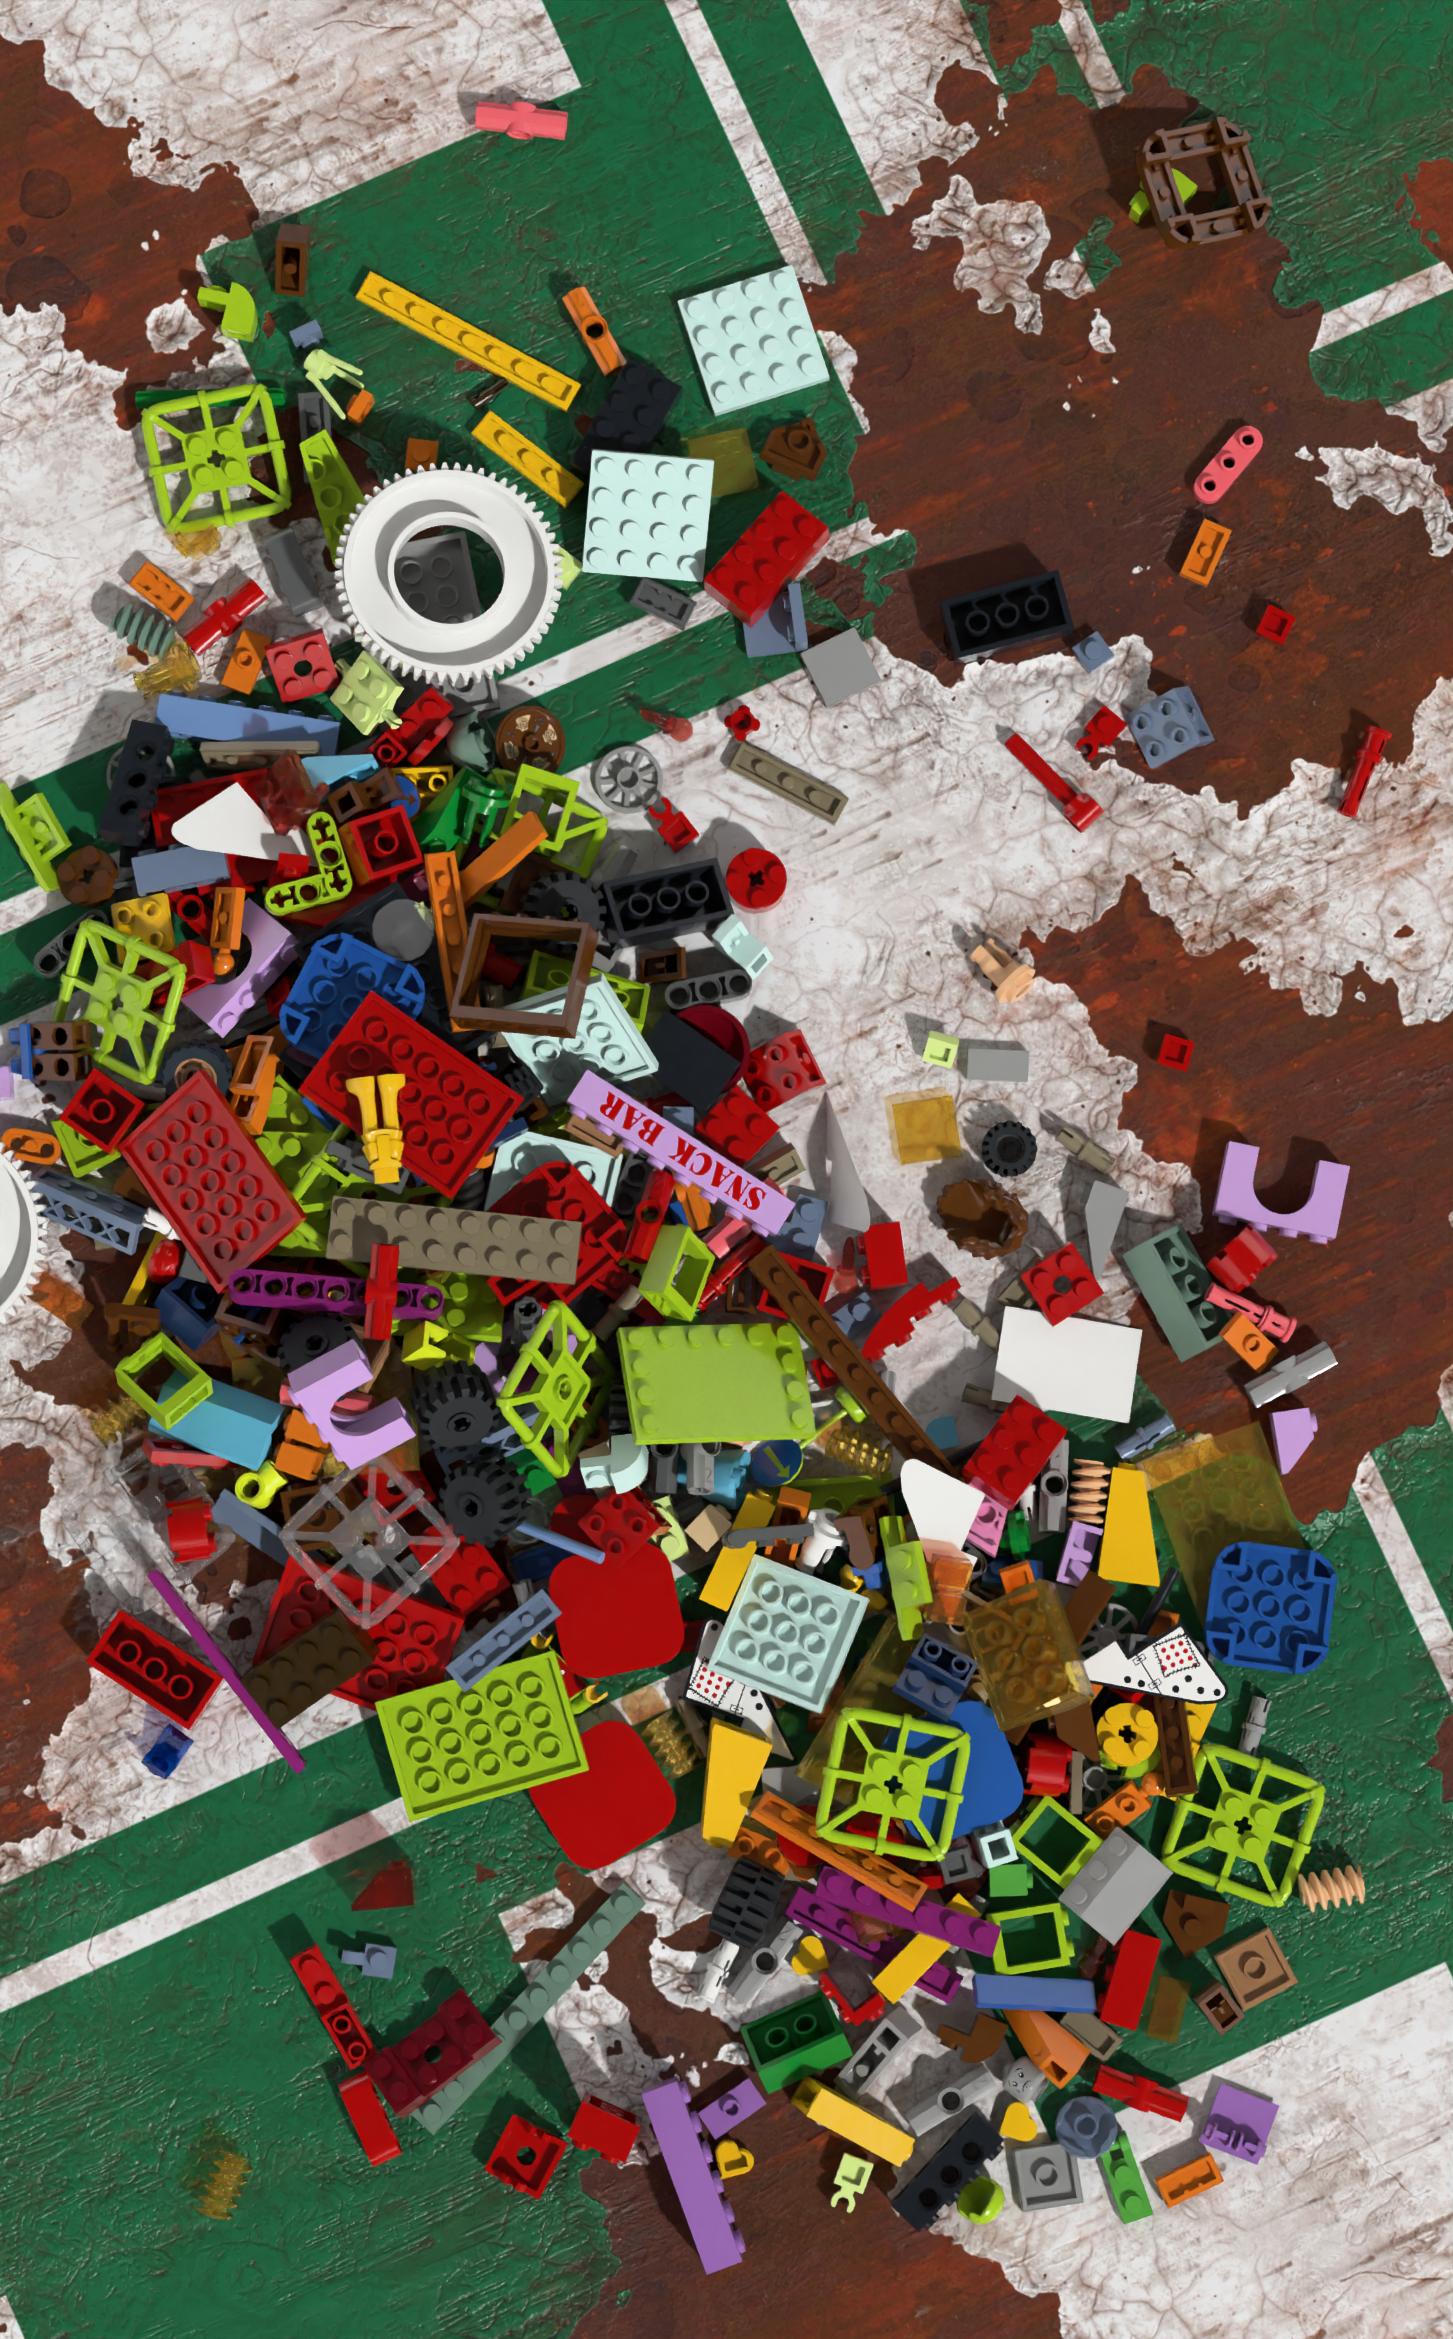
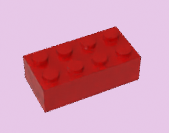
M781 491L703 579L705 592L752 628L784 592L788 584H791L829 540V527L784 491Z
M125 1609L119 1610L85 1661L187 1730L194 1729L225 1682L220 1672Z

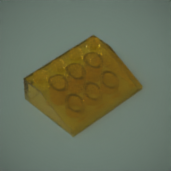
M1038 1579L960 1616L974 1659L979 1663L977 1667L1000 1731L1003 1732L1069 1711L1096 1698L1054 1583Z

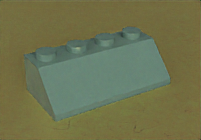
M1182 1224L1122 1254L1128 1269L1137 1281L1144 1298L1149 1303L1158 1324L1162 1327L1181 1363L1223 1341L1218 1333L1229 1322L1232 1315L1230 1311L1204 1300L1206 1291L1213 1280Z

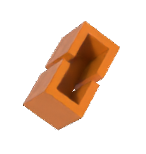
M293 1409L292 1414H288L285 1419L283 1430L285 1431L284 1436L286 1438L275 1449L273 1460L276 1462L274 1468L306 1480L316 1481L325 1454L295 1443L298 1440L318 1448L320 1446L327 1448L329 1442L324 1443L316 1428L317 1425L315 1423L310 1424L302 1410Z

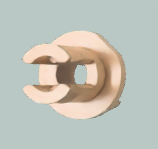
M990 938L987 941V946L984 948L982 945H979L972 953L970 959L973 962L976 961L983 973L998 987L994 997L999 1003L1007 1001L1014 1003L1022 998L1035 982L1033 976L1036 970L1027 963L1019 966L1004 950L995 945L993 938Z

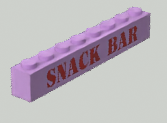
M588 1069L566 1102L567 1105L571 1106L568 1111L581 1120H585L588 1117L597 1123L594 1128L608 1137L612 1134L623 1140L621 1145L634 1154L639 1150L649 1157L647 1159L649 1164L661 1171L665 1167L675 1173L673 1179L687 1188L692 1184L701 1190L699 1196L712 1204H715L716 1201L727 1207L725 1212L738 1221L744 1218L753 1224L751 1229L765 1238L768 1234L774 1237L796 1205L793 1201Z

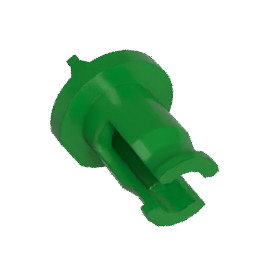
M470 776L468 783L463 785L461 794L469 799L463 820V833L459 835L461 842L469 843L476 813L485 814V819L479 837V847H488V836L493 830L498 808L508 807L511 797L504 793L505 788L502 785L489 780L478 779L474 776Z
M1024 1510L1008 1512V1521L1004 1523L996 1554L1012 1552L1015 1561L1024 1560L1025 1552L1031 1550L1028 1522L1024 1515ZM970 1543V1544H971L972 1546H974L977 1550H979L982 1554H987L986 1552H984L983 1550H981V1549L978 1548L977 1546H975V1545H973L972 1543Z

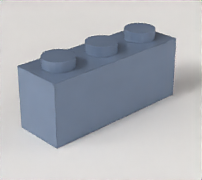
M183 843L168 846V851L156 853V849L138 852V857L131 858L137 891L140 897L159 893H171L232 880L227 853L199 850L186 846Z

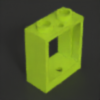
M522 763L517 769L510 792L511 800L509 806L505 809L497 837H501L511 828L524 782L565 794L566 799L553 841L544 839L532 851L536 855L550 858L551 854L556 855L560 851L580 782Z
M679 1223L675 1224V1226L662 1225L638 1291L665 1319L692 1322L715 1256L708 1250L706 1244L694 1235L692 1229L687 1225ZM684 1253L686 1259L684 1261L683 1267L678 1277L675 1288H673L671 1286V1283L676 1273L681 1256Z
M162 1331L154 1338H148L131 1357L127 1356L122 1359L115 1369L117 1384L166 1431L213 1394L211 1378ZM164 1356L190 1381L159 1406L133 1380Z
M1036 1795L1025 1808L1029 1811L1022 1821L1017 1818L1008 1829L1010 1830L1015 1849L1065 1890L1104 1841L1053 1798ZM1047 1806H1050L1088 1838L1060 1874H1057L1019 1842Z
M1059 1901L984 1913L987 1922L1000 1926L1001 1920L1053 1912L1060 1957L1007 1966L1002 1931L1000 1930L992 1957L995 1975L1007 1976L1071 1965L1069 1957H1074L1075 1954L1072 1938L1066 1939L1064 1926L1069 1925L1067 1908H1061Z

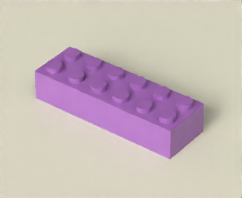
M674 2076L642 2088V2099L706 2274L708 2275L742 2262V2253L746 2252V2246L740 2229L733 2230L731 2223L735 2222V2215L729 2199L722 2200L720 2193L724 2192V2185L719 2171L715 2170L712 2172L709 2163L713 2162V2155L708 2141L701 2142L698 2133L702 2132V2125L697 2111L690 2112L687 2104L691 2102V2095L686 2081L679 2082L678 2076Z

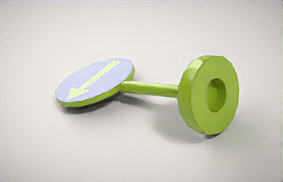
M843 1386L835 1392V1396L843 1408L816 1428V1435L813 1439H802L799 1443L794 1442L792 1439L770 1440L756 1451L752 1460L751 1471L758 1483L768 1488L782 1487L790 1483L802 1468V1449L849 1413L857 1424H863L869 1420Z

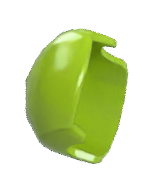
M979 2175L971 2184L967 2182L960 2191L961 2195L957 2199V2211L974 2224L990 2223L1003 2209L1005 2195L1002 2186L993 2179Z

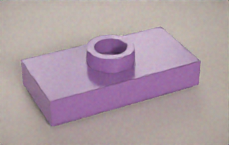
M748 2077L699 2111L698 2115L716 2140L767 2103Z

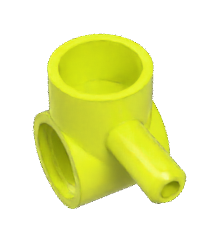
M267 1459L257 1471L250 1469L252 1472L245 1473L239 1477L235 1484V1493L242 1502L255 1509H263L272 1503L275 1494L289 1481L282 1471L274 1468L275 1463ZM259 1484L258 1493L251 1497L252 1488Z

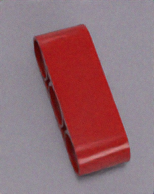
M367 2071L339 2082V2091L372 2166L375 2167L402 2155L400 2143Z

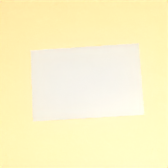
M1005 1306L991 1400L1011 1403L1015 1396L1019 1395L1037 1408L1129 1423L1142 1330L1068 1317L1052 1327L1043 1312Z

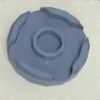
M1091 2095L1067 2101L1059 2110L1055 2121L1056 2136L1061 2147L1071 2156L1080 2159H1095L1106 2154L1114 2145L1118 2134L1117 2119L1112 2108L1102 2099Z

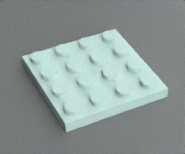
M793 265L678 301V307L714 416L829 380L830 377Z
M592 449L582 572L703 582L714 460Z
M603 973L589 978L575 1039L501 1032L522 1066H529L542 1083L543 1090L541 1095L549 1107L567 1101L587 1069L613 1086L658 1071L659 1063ZM569 985L498 1009L562 1015Z
M527 1131L525 1134L497 1147L482 1212H486L491 1205L532 1170L550 1161H562L576 1167L611 1207L623 1154H620L618 1159H615L595 1147Z
M754 1554L707 1669L823 1715L870 1600L865 1596Z

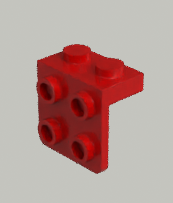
M824 1968L819 1972V1987L828 1999L832 1996L835 1997L839 2003L837 2011L847 2024L853 2021L857 2027L866 2019L872 2023L886 2012L884 2006L887 2004V1998L879 1990L854 2007L827 1969Z

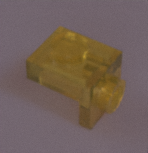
M213 524L190 543L179 530L174 533L178 541L174 544L176 549L185 559L190 556L195 563L204 555L209 557L221 547L220 542L223 541L221 533Z

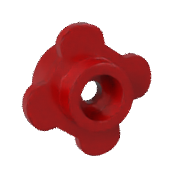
M741 705L732 715L725 717L724 725L727 728H731L737 741H744L749 733L759 730L760 721L754 719L748 706ZM744 721L745 725L741 726L739 722Z

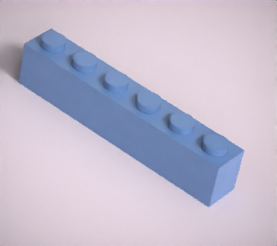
M168 691V695H159L154 724L168 726L170 734L174 738L199 742L318 741L324 756H338L342 726L339 722H336L335 717L318 715V719L308 718L306 713L296 710H288V714L277 713L276 708L259 705L258 709L246 708V703L229 700L228 704L216 703V698L202 695L198 696L197 700L186 698L187 694L179 691Z

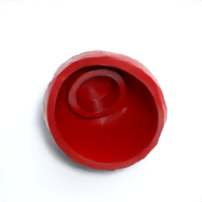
M165 1238L155 1248L149 1261L147 1272L148 1278L154 1283L167 1284L179 1277V1270L186 1250L180 1241Z

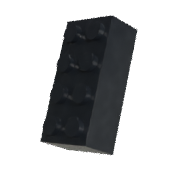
M629 358L570 461L571 471L587 480L590 479L592 449L650 454L682 397V386Z
M1058 570L941 600L939 605V611L955 666L1071 636L1074 630Z
M717 858L605 881L597 889L603 895V898L599 899L600 904L606 905L607 914H601V918L605 922L604 927L612 951L715 929L720 922L727 920L731 914L734 915Z

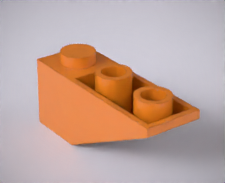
M1002 2009L1031 2061L1045 2073L1046 2078L1062 2089L1077 2074L1091 2050L1043 2011Z

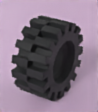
M522 1066L519 1070L515 1069L512 1074L509 1075L508 1073L504 1076V1079L499 1080L524 1098L514 1114L518 1113L521 1108L527 1107V1104L533 1102L536 1099L535 1097L539 1096L543 1090L542 1083L529 1066Z
M1012 1121L1000 1122L991 1127L985 1135L981 1146V1155L987 1168L989 1167L992 1170L991 1172L997 1173L1001 1177H1017V1175L1025 1173L1035 1161L1038 1151L1036 1138L1030 1132L1031 1130L1028 1127H1024L1020 1122L1015 1123ZM1007 1137L1016 1139L1021 1146L1020 1156L1013 1161L1002 1159L997 1151L998 1143Z

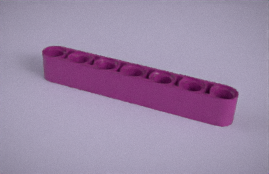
M243 1268L233 1271L228 1280L229 1296L232 1301L240 1305L316 1312L326 1311L327 1313L334 1312L366 1316L367 1304L359 1298L360 1295L366 1293L367 1280ZM239 1282H247L251 1287L249 1290L241 1292L236 1290L234 1286ZM398 1283L397 1296H402L407 1302L402 1306L396 1305V1307H393V1319L426 1320L429 1322L441 1316L444 1295L440 1289L431 1285ZM274 1284L282 1289L278 1294H269L265 1290L269 1285ZM307 1287L313 1291V1294L309 1297H301L297 1294V1291L300 1288ZM333 1290H338L344 1294V1297L340 1300H333L328 1294ZM425 1299H433L438 1305L428 1309L421 1302Z

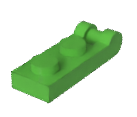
M1125 2130L1120 2131L1117 2134L1114 2145L1106 2154L1100 2157L1123 2224L1125 2225L1154 2214ZM1121 2148L1123 2156L1112 2160L1110 2152Z

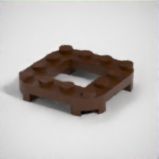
M1216 117L1208 123L1165 131L1164 128L1159 129L1135 153L1137 171L1157 229L1164 239L1165 245L1170 249L1194 250L1244 239L1253 235L1267 221L1269 209L1272 208L1271 196L1264 197L1247 147V143L1252 139L1247 130L1242 132L1236 125L1226 121L1227 117ZM1216 154L1234 207L1195 216L1193 213L1187 214L1170 164Z

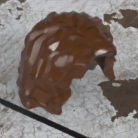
M963 1178L960 1182L945 1185L942 1188V1195L937 1197L936 1205L938 1208L936 1211L942 1221V1228L948 1233V1239L955 1242L958 1250L963 1249L970 1252L974 1258L984 1257L985 1260H990L996 1256L1003 1257L1022 1246V1237L1028 1231L1029 1214L1021 1205L1017 1194L1007 1192L1002 1187V1183L993 1184L989 1179L976 1180L973 1178L969 1181Z

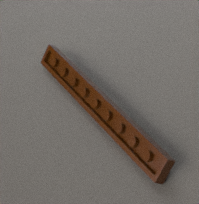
M770 1244L748 1262L746 1266L905 1461L917 1459L967 1484L773 1245Z

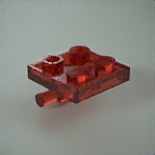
M287 748L254 788L271 826L278 836H286L290 830H297L305 819H309L321 806L320 801L330 790L325 782H320L314 789L297 751Z

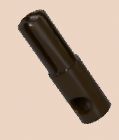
M503 377L488 389L486 388L470 400L472 406L478 410L497 394L509 387V382Z

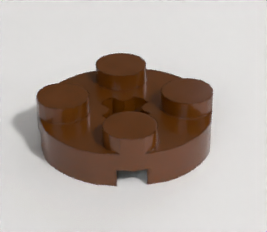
M86 846L76 850L57 869L59 887L65 899L79 907L96 908L107 902L115 891L112 887L115 883V878L118 879L119 875L115 860L109 854L93 846ZM88 872H93L94 874L90 877L91 882L89 884L84 881L85 875Z

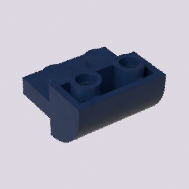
M923 1633L892 1691L947 1722L979 1663L932 1636Z

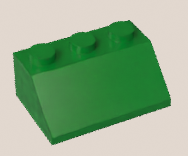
M822 1990L739 2027L768 2094L853 2056L833 2007Z

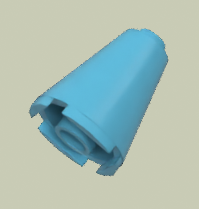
M720 1450L719 1454L714 1456V1493L698 1496L728 1509L739 1510L747 1493L742 1491L744 1484L749 1482L751 1455L747 1452L748 1450ZM680 1454L677 1487L688 1491L687 1462Z

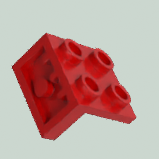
M801 1029L783 1033L751 1051L748 1068L744 1074L758 1106L765 1113L802 1093L818 1089L827 1084Z
M638 1486L621 1494H617L615 1487H613L578 1522L579 1526L596 1546L605 1552V1556L616 1568H620L653 1535H664L672 1527Z

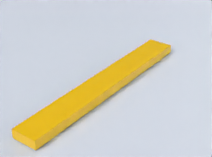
M369 271L355 296L356 300L499 377H504L512 384L566 413L581 388L580 383L372 271Z

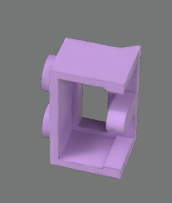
M1073 1521V1524L1069 1527L1056 1572V1581L1078 1588L1090 1569L1099 1535L1102 1536L1103 1529Z

